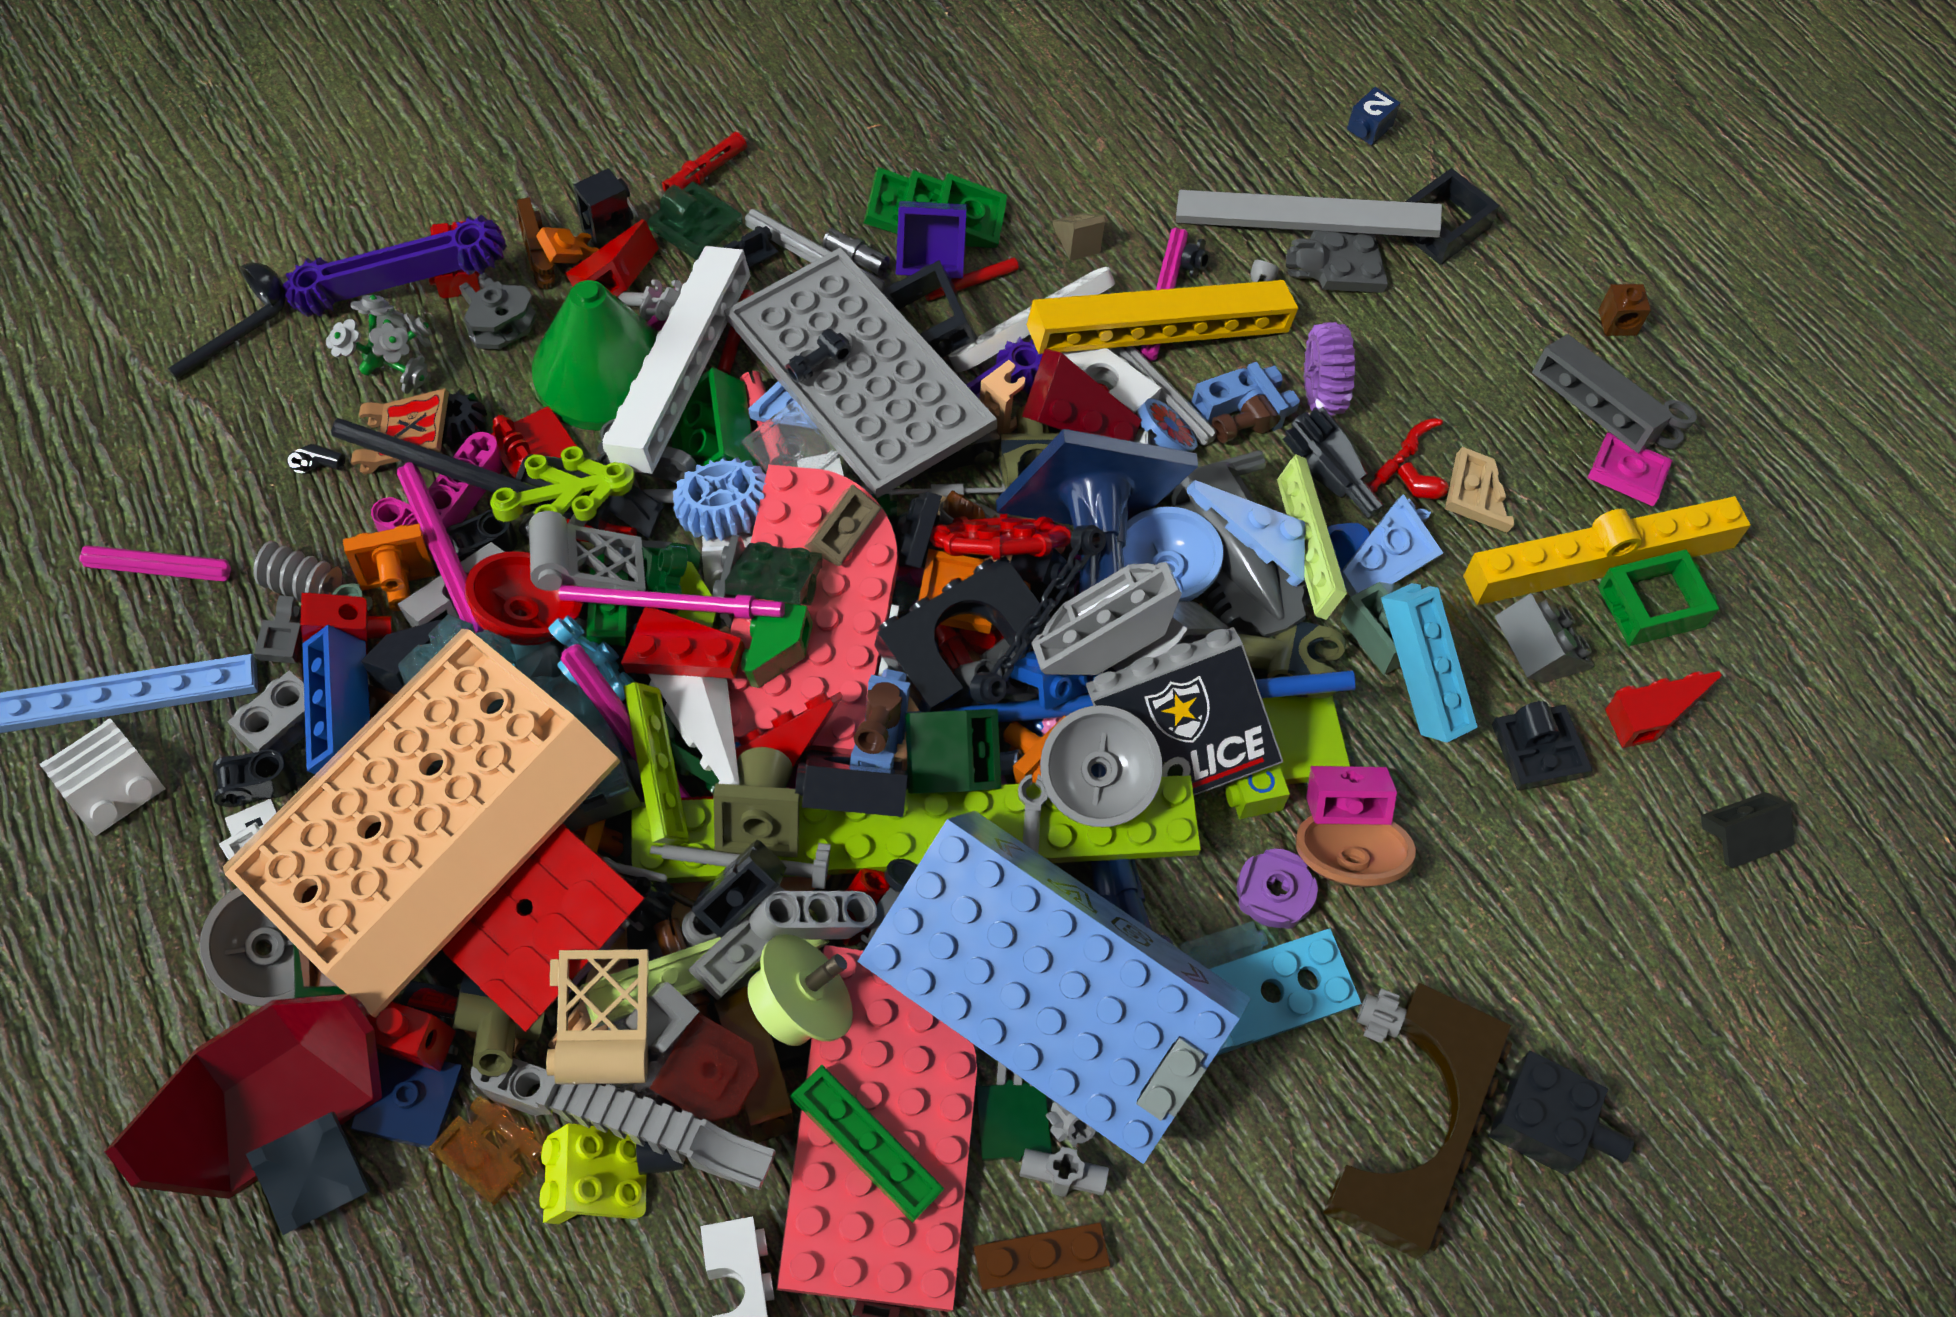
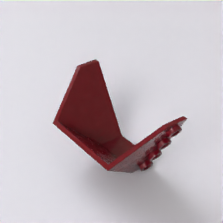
M350 994L271 1000L196 1048L104 1151L131 1187L230 1199L258 1180L246 1156L247 1153L330 1112H335L340 1125H342L382 1098L375 1029L366 1018L368 1016L367 1009L361 1001L350 996Z

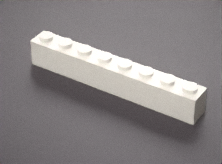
M705 246L699 259L694 262L693 271L687 282L682 285L681 294L675 305L671 307L668 319L662 330L657 333L656 342L649 355H646L644 358L643 367L636 380H633L631 383L630 392L623 405L618 408L615 421L610 430L604 435L603 449L607 453L610 463H625L635 472L653 474L728 322L724 310L737 304L751 276L742 249Z

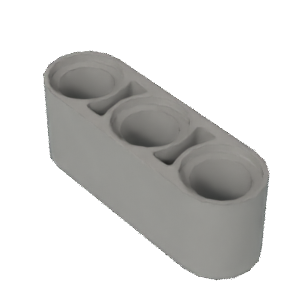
M778 891L772 893L751 911L749 923L755 935L766 940H771L773 937L783 934L797 936L804 940L848 939L874 922L877 916V908L871 896L860 891ZM769 909L774 910L778 914L780 922L772 918ZM809 909L815 912L818 922L812 919L808 911ZM847 909L854 914L856 922L849 917Z

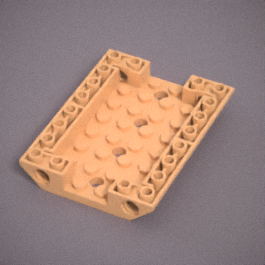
M461 629L223 866L224 874L325 976L346 994H350V996L361 1001L367 1012L376 1018L621 761L561 704L471 630ZM504 699L500 710L493 714H487V709L493 701ZM443 760V765L436 774L426 775L428 767L433 762ZM381 822L379 832L374 837L365 839L368 827L373 823ZM318 885L316 896L311 901L302 903L304 892L311 886Z

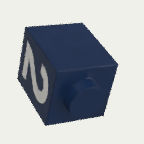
M1374 87L1353 106L1347 130L1368 144L1373 145L1394 125L1401 102Z

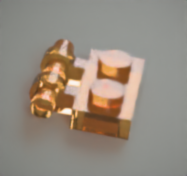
M479 1096L470 1106V1110L478 1115L479 1118L472 1125H469L458 1115L428 1150L494 1207L524 1173L522 1168L513 1161L517 1155L523 1153L534 1162L541 1156L543 1146L534 1139L535 1134L526 1126L519 1127L506 1116L507 1110L496 1102L491 1104L483 1096ZM492 1130H496L507 1140L500 1149L485 1138Z

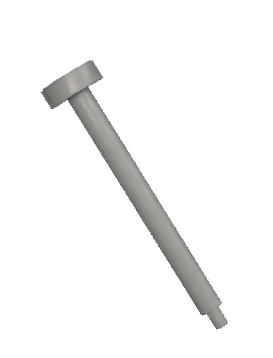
M818 843L814 864L781 860L787 867L784 875L812 878V888L825 889L831 844ZM664 844L663 847L651 846L650 854L662 855L664 859L724 867L730 865L740 855Z

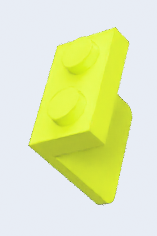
M568 1123L547 1136L541 1152V1160L545 1165V1183L541 1188L539 1198L540 1206L544 1209L543 1223L561 1224L578 1214L638 1219L645 1214L646 1175H639L636 1144L629 1135L622 1139L615 1136L610 1129L605 1133L597 1130L595 1126L588 1128L580 1124Z

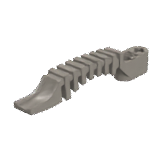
M513 1058L510 1070L499 1076L483 1075L474 1066L471 1069V1078L474 1084L489 1099L496 1103L535 1116L553 1115V1113H556L564 1121L572 1124L575 1123L576 1119L580 1125L588 1128L593 1124L597 1130L605 1133L610 1129L615 1136L622 1139L629 1135L631 1140L644 1147L647 1141L652 1150L664 1155L665 1149H667L673 1161L684 1164L687 1157L691 1165L696 1169L757 1190H761L776 1155L774 1149L731 1134L708 1120L696 1119L690 1112L682 1110V1113L677 1112L673 1106L665 1103L660 1106L651 1098L644 1096L643 1099H640L635 1093L625 1090L624 1093L620 1092L617 1087L606 1084V1086L601 1084L556 1085L555 1077L547 1076L546 1069ZM540 1084L538 1091L534 1095L526 1097L527 1092L532 1086Z

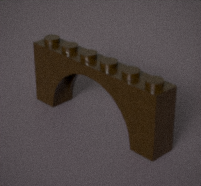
M1418 983L1405 1005L1407 1011L1399 1033L1415 1042L1430 1057L1442 1077L1449 1102V1122L1445 1139L1439 1151L1431 1160L1404 1172L1374 1173L1346 1165L1338 1174L1323 1214L1417 1260L1429 1250L1434 1252L1440 1243L1444 1232V1227L1438 1225L1443 1211L1449 1213L1456 1200L1458 1189L1453 1187L1457 1173L1463 1174L1469 1164L1472 1151L1466 1149L1471 1135L1477 1137L1483 1126L1486 1114L1480 1112L1484 1099L1490 1100L1499 1082V1077L1493 1075L1498 1063L1503 1064L1512 1046V1042L1507 1040L1512 1025L1422 983Z

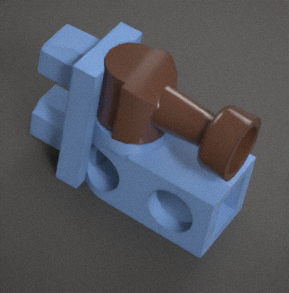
M1257 362L1249 364L1247 369H1238L1197 383L1191 405L1217 430V439L1221 443H1226L1234 440L1239 430L1252 427L1259 434L1265 433L1270 429L1275 431L1282 428L1285 417L1297 411L1300 400L1295 392L1291 390L1279 394L1277 388L1281 387L1283 379L1276 366L1262 369ZM1237 409L1241 412L1234 417L1229 415V413L1237 411Z
M885 669L882 676L871 674L868 682L865 721L858 726L854 735L855 746L851 753L850 765L893 769L897 744L903 743L906 729L905 713L908 710L910 683L906 682L907 674L904 672Z

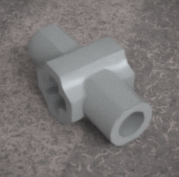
M1062 1147L1056 1154H1048L1025 1148L1019 1176L1046 1182L1051 1188V1193L1066 1197L1073 1189L1103 1196L1109 1168L1081 1161L1077 1155V1150ZM1061 1165L1070 1167L1067 1179L1058 1177Z

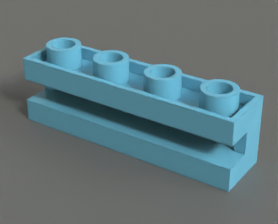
M1411 583L1381 597L1420 734L1448 743L1478 728L1439 588L1428 586L1421 589L1420 584Z

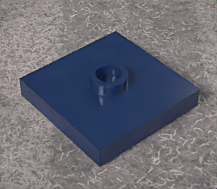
M378 1053L382 1098L355 1115L351 1126L352 1131L436 1151L464 1072L463 1066L444 1061L439 1072Z

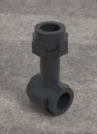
M832 329L825 330L817 340L819 348L805 357L800 354L789 359V363L785 365L788 375L794 382L799 383L804 379L808 380L813 376L812 369L830 357L837 363L844 362L852 351L849 340L843 334L836 333Z

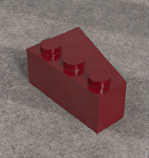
M1049 349L1044 350L1022 417L1060 430L1068 429L1134 442L1141 419L1063 353Z

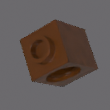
M1611 284L1598 309L1605 336L1638 335L1651 311L1644 284Z

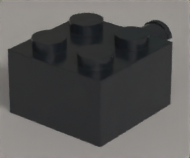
M1529 1051L1515 1065L1488 1134L1489 1138L1565 1176L1582 1163L1588 1146L1624 1163L1634 1145V1138L1628 1137L1600 1123L1598 1116L1608 1088L1532 1051Z

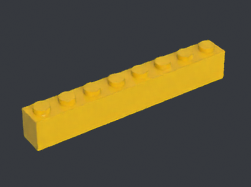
M1275 280L1034 299L1026 325L1038 354H1043L1045 349L1057 352H1070L1287 333L1293 323L1298 306L1285 281Z

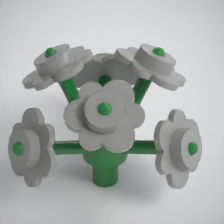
M365 295L360 301L351 302L352 309L358 310L361 314L369 315L368 343L365 346L358 342L361 339V333L357 331L358 324L355 320L347 319L344 323L337 322L326 339L327 347L332 349V356L336 358L342 355L350 357L355 350L362 352L361 355L364 359L359 366V371L362 374L370 376L376 367L380 368L386 364L403 373L400 382L403 383L402 392L408 394L412 389L420 387L427 377V364L424 363L425 358L421 355L417 358H411L406 366L398 361L401 356L409 353L410 349L406 342L416 336L424 347L432 345L428 336L432 335L429 324L421 317L415 318L412 314L398 312L394 309V306L389 305V302L381 296ZM406 321H407V323L409 324V327H410V329H411V331H409L408 333H407V331H406L407 328H408L407 325L405 324Z

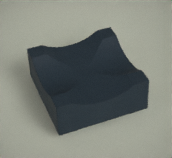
M330 1112L246 1154L266 1194L282 1235L370 1191L335 1112Z

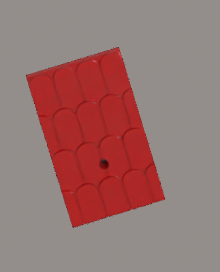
M442 765L435 771L434 774H436L441 769ZM562 823L455 934L442 950L488 997L527 1032L558 997V986H550V959H559V950H609L625 932L621 925L642 903L645 897ZM527 899L533 905L532 912L529 915L524 913V903ZM587 959L570 960L569 979L577 986L594 966Z

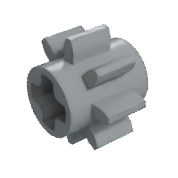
M1382 988L1376 997L1368 993L1366 994L1356 1020L1357 1023L1365 1025L1363 1036L1380 1043L1383 1042L1387 1035L1394 1038L1397 1037L1407 1011L1405 1008L1398 1006L1400 995Z
M1055 1101L1052 1104L1051 1112L1046 1114L1047 1119L1053 1125L1050 1131L1059 1142L1067 1138L1072 1146L1075 1147L1077 1143H1083L1092 1139L1096 1130Z

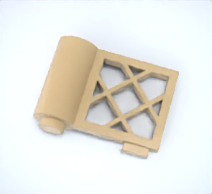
M648 949L559 950V959H550V986H558L557 1042L555 1049H548L546 1071L547 1076L555 1077L556 1085L636 1084L647 1082ZM587 959L599 971L582 990L569 979L570 960ZM595 959L612 960L603 968ZM621 959H639L638 978L625 990L608 972ZM603 977L621 993L604 1012L586 996ZM637 986L638 1002L630 995ZM569 987L577 994L570 1002ZM625 998L638 1010L637 1030H620L607 1017ZM582 999L598 1018L586 1030L568 1031V1011ZM603 1021L611 1030L594 1029Z

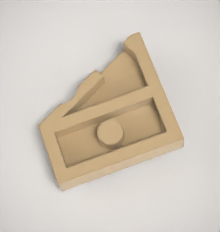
M1462 447L1456 454L1445 509L1506 533L1514 526L1513 516H1507L1503 505L1506 494L1503 485L1498 479L1499 472L1495 459Z

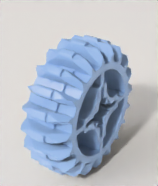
M723 457L719 462L709 460V464L705 466L696 465V471L685 472V479L677 481V489L673 491V508L676 518L679 519L685 531L692 532L694 538L703 535L706 541L718 537L722 542L727 536L737 535L741 532L750 533L751 526L755 525L757 513L759 512L760 500L765 498L762 491L763 486L766 484L764 483L766 474L762 472L760 466H753L751 460L742 463L739 457L732 461H727Z

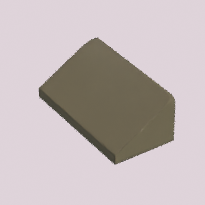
M852 484L844 490L804 547L827 561L840 566L882 507Z

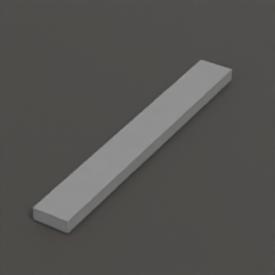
M1179 190L1176 223L1439 238L1442 204Z

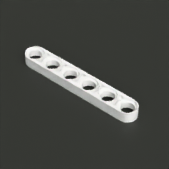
M1109 267L1099 268L1044 299L1098 295L1114 286L1115 281ZM1031 306L978 336V339L950 353L948 357L955 372L968 370L999 353V350L1005 349L1007 341L1016 343L1019 337L1023 339L1030 335L1026 324Z

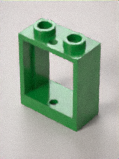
M1687 549L1609 568L1598 585V589L1628 647L1704 628L1719 610L1715 595L1709 591L1701 576L1699 566L1692 560ZM1672 574L1690 608L1650 618L1632 583Z

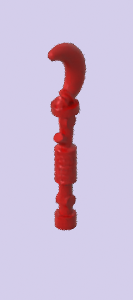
M1438 418L1427 419L1418 423L1409 431L1406 439L1401 443L1402 449L1393 459H1388L1375 473L1374 479L1367 483L1374 493L1377 492V488L1381 484H1385L1399 469V464L1405 462V458L1414 455L1418 451V439L1431 429L1442 425L1443 420Z

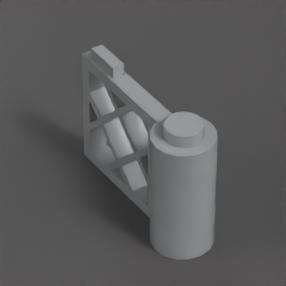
M542 511L530 519V579L537 588L545 591H554L560 589L561 585L568 584L582 587L634 591L646 590L641 537L567 524L565 517L554 511ZM576 539L589 541L595 548L587 551ZM613 547L630 548L632 554L624 557ZM604 554L615 564L606 567L596 557ZM586 563L597 574L579 573L578 567ZM623 570L634 579V582L622 580L615 573Z

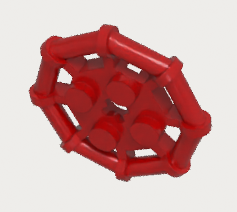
M1000 514V517L968 520L967 517L962 516L956 517L948 525L939 524L934 526L930 535V541L934 546L944 548L945 552L951 556L977 554L992 556L993 560H1001L1002 556L1029 554L1038 557L1046 556L1053 548L1066 547L1071 541V531L1065 525H1055L1054 521L1049 517H1039L1035 520L1008 517V514Z

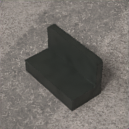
M1767 792L1701 815L1702 829L1722 839L1724 863L1730 868L1794 845L1791 803Z

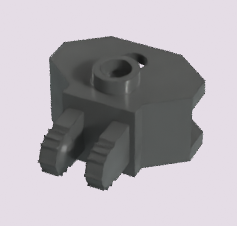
M487 273L478 276L482 289L477 292L467 282L460 285L459 289L462 296L470 305L464 316L470 340L477 348L501 349L530 333L537 315L530 306L533 299L532 294L525 286L502 285L499 281L494 283ZM509 328L513 329L511 333L503 334Z

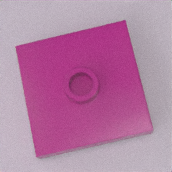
M1607 432L1587 478L1650 506H1654L1659 498L1672 460L1647 448L1638 454L1612 433Z

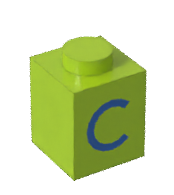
M1279 764L1229 782L1225 787L1228 804L1230 807H1235L1239 820L1282 811L1290 795Z

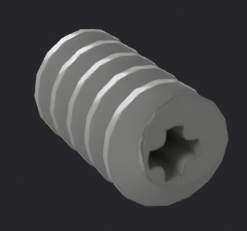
M276 541L266 542L259 550L253 568L254 579L259 586L270 588L275 593L295 597L300 603L301 593L333 594L335 589L342 584V572L338 566L331 569L328 562L320 561L318 563L314 556L305 557L301 551L292 552V549L288 546L279 547Z

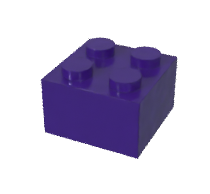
M899 202L896 275H912L920 271L924 266L931 265L940 260L951 278H963L966 204Z

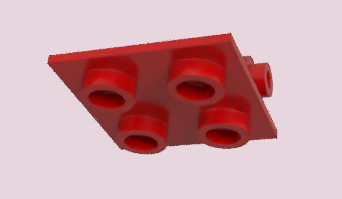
M548 406L516 422H513L509 417H505V415H498L493 419V433L490 434L495 437L501 454V461L513 479L516 478L521 462L528 454L561 458V453L564 449L576 446L552 409Z

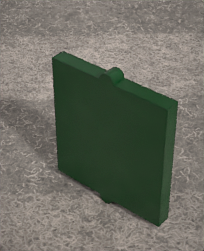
M1008 1080L1005 1085L976 1086L982 1161L1013 1159L1015 1163H1019L1024 1156L1025 1148L1052 1154L1049 1122L1046 1117L1048 1113L1047 1102L1044 1093L1034 1086H1030L1029 1083L1013 1085L1014 1082L1012 1080Z

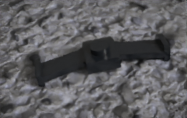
M528 454L522 460L515 479L539 488L553 485V483L543 479H532L528 476L524 463L528 457L534 455ZM544 456L548 466L579 478L591 476L580 470L569 471L565 469L562 458ZM592 459V460L595 461V462L601 463V464H603V465H607V464H604V463H602V462H599V461H596V460ZM632 485L631 490L624 495H609L598 507L601 509L604 505L608 506L611 513L631 527H635L639 533L650 540L664 508L662 504L635 485ZM594 490L583 492L581 496H589Z

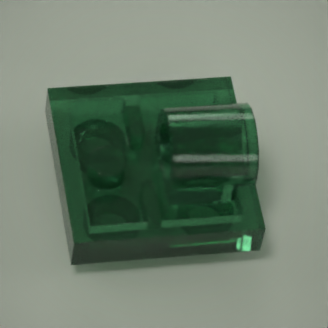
M691 182L684 189L677 185L669 187L661 198L660 210L648 219L650 230L695 260L699 259L705 246L716 247L743 223L740 212L694 182Z
M766 542L749 543L725 579V594L751 595L758 599L810 606L815 596L817 575L822 568V553L810 552L805 548L799 547L792 549L776 547Z

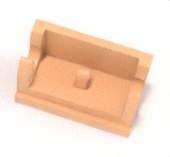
M1010 360L981 380L980 401L997 418V431L999 435L1000 433H1011L1017 428L1016 416L1011 420L1013 396L1025 386V377H1021L1016 383L1011 384V374L1015 371L1016 365Z

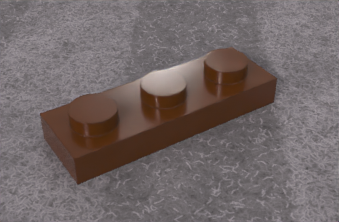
M1101 1222L973 1247L981 1294L1108 1270L1110 1267Z

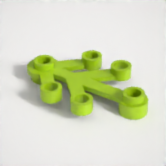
M571 446L562 451L561 458L565 469L569 471L580 470L591 475L579 478L548 466L547 460L543 455H532L524 463L528 476L532 479H543L553 483V485L518 493L511 488H500L492 495L490 501L491 508L497 520L508 522L520 517L525 505L556 499L552 504L539 506L535 510L534 515L542 511H554L563 515L572 505L575 518L580 521H587L596 515L597 508L609 495L621 496L631 490L635 479L633 469L625 463L618 462L603 465L585 458L581 448ZM594 490L589 496H581L583 492Z

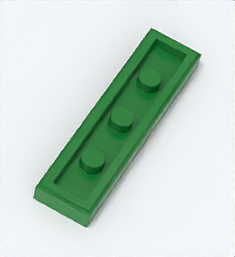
M823 1065L791 1094L790 1098L912 1223L945 1189Z

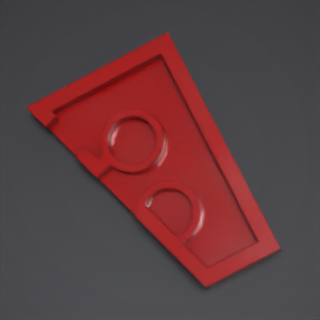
M644 607L621 664L626 673L735 678L746 648L740 637L653 607Z

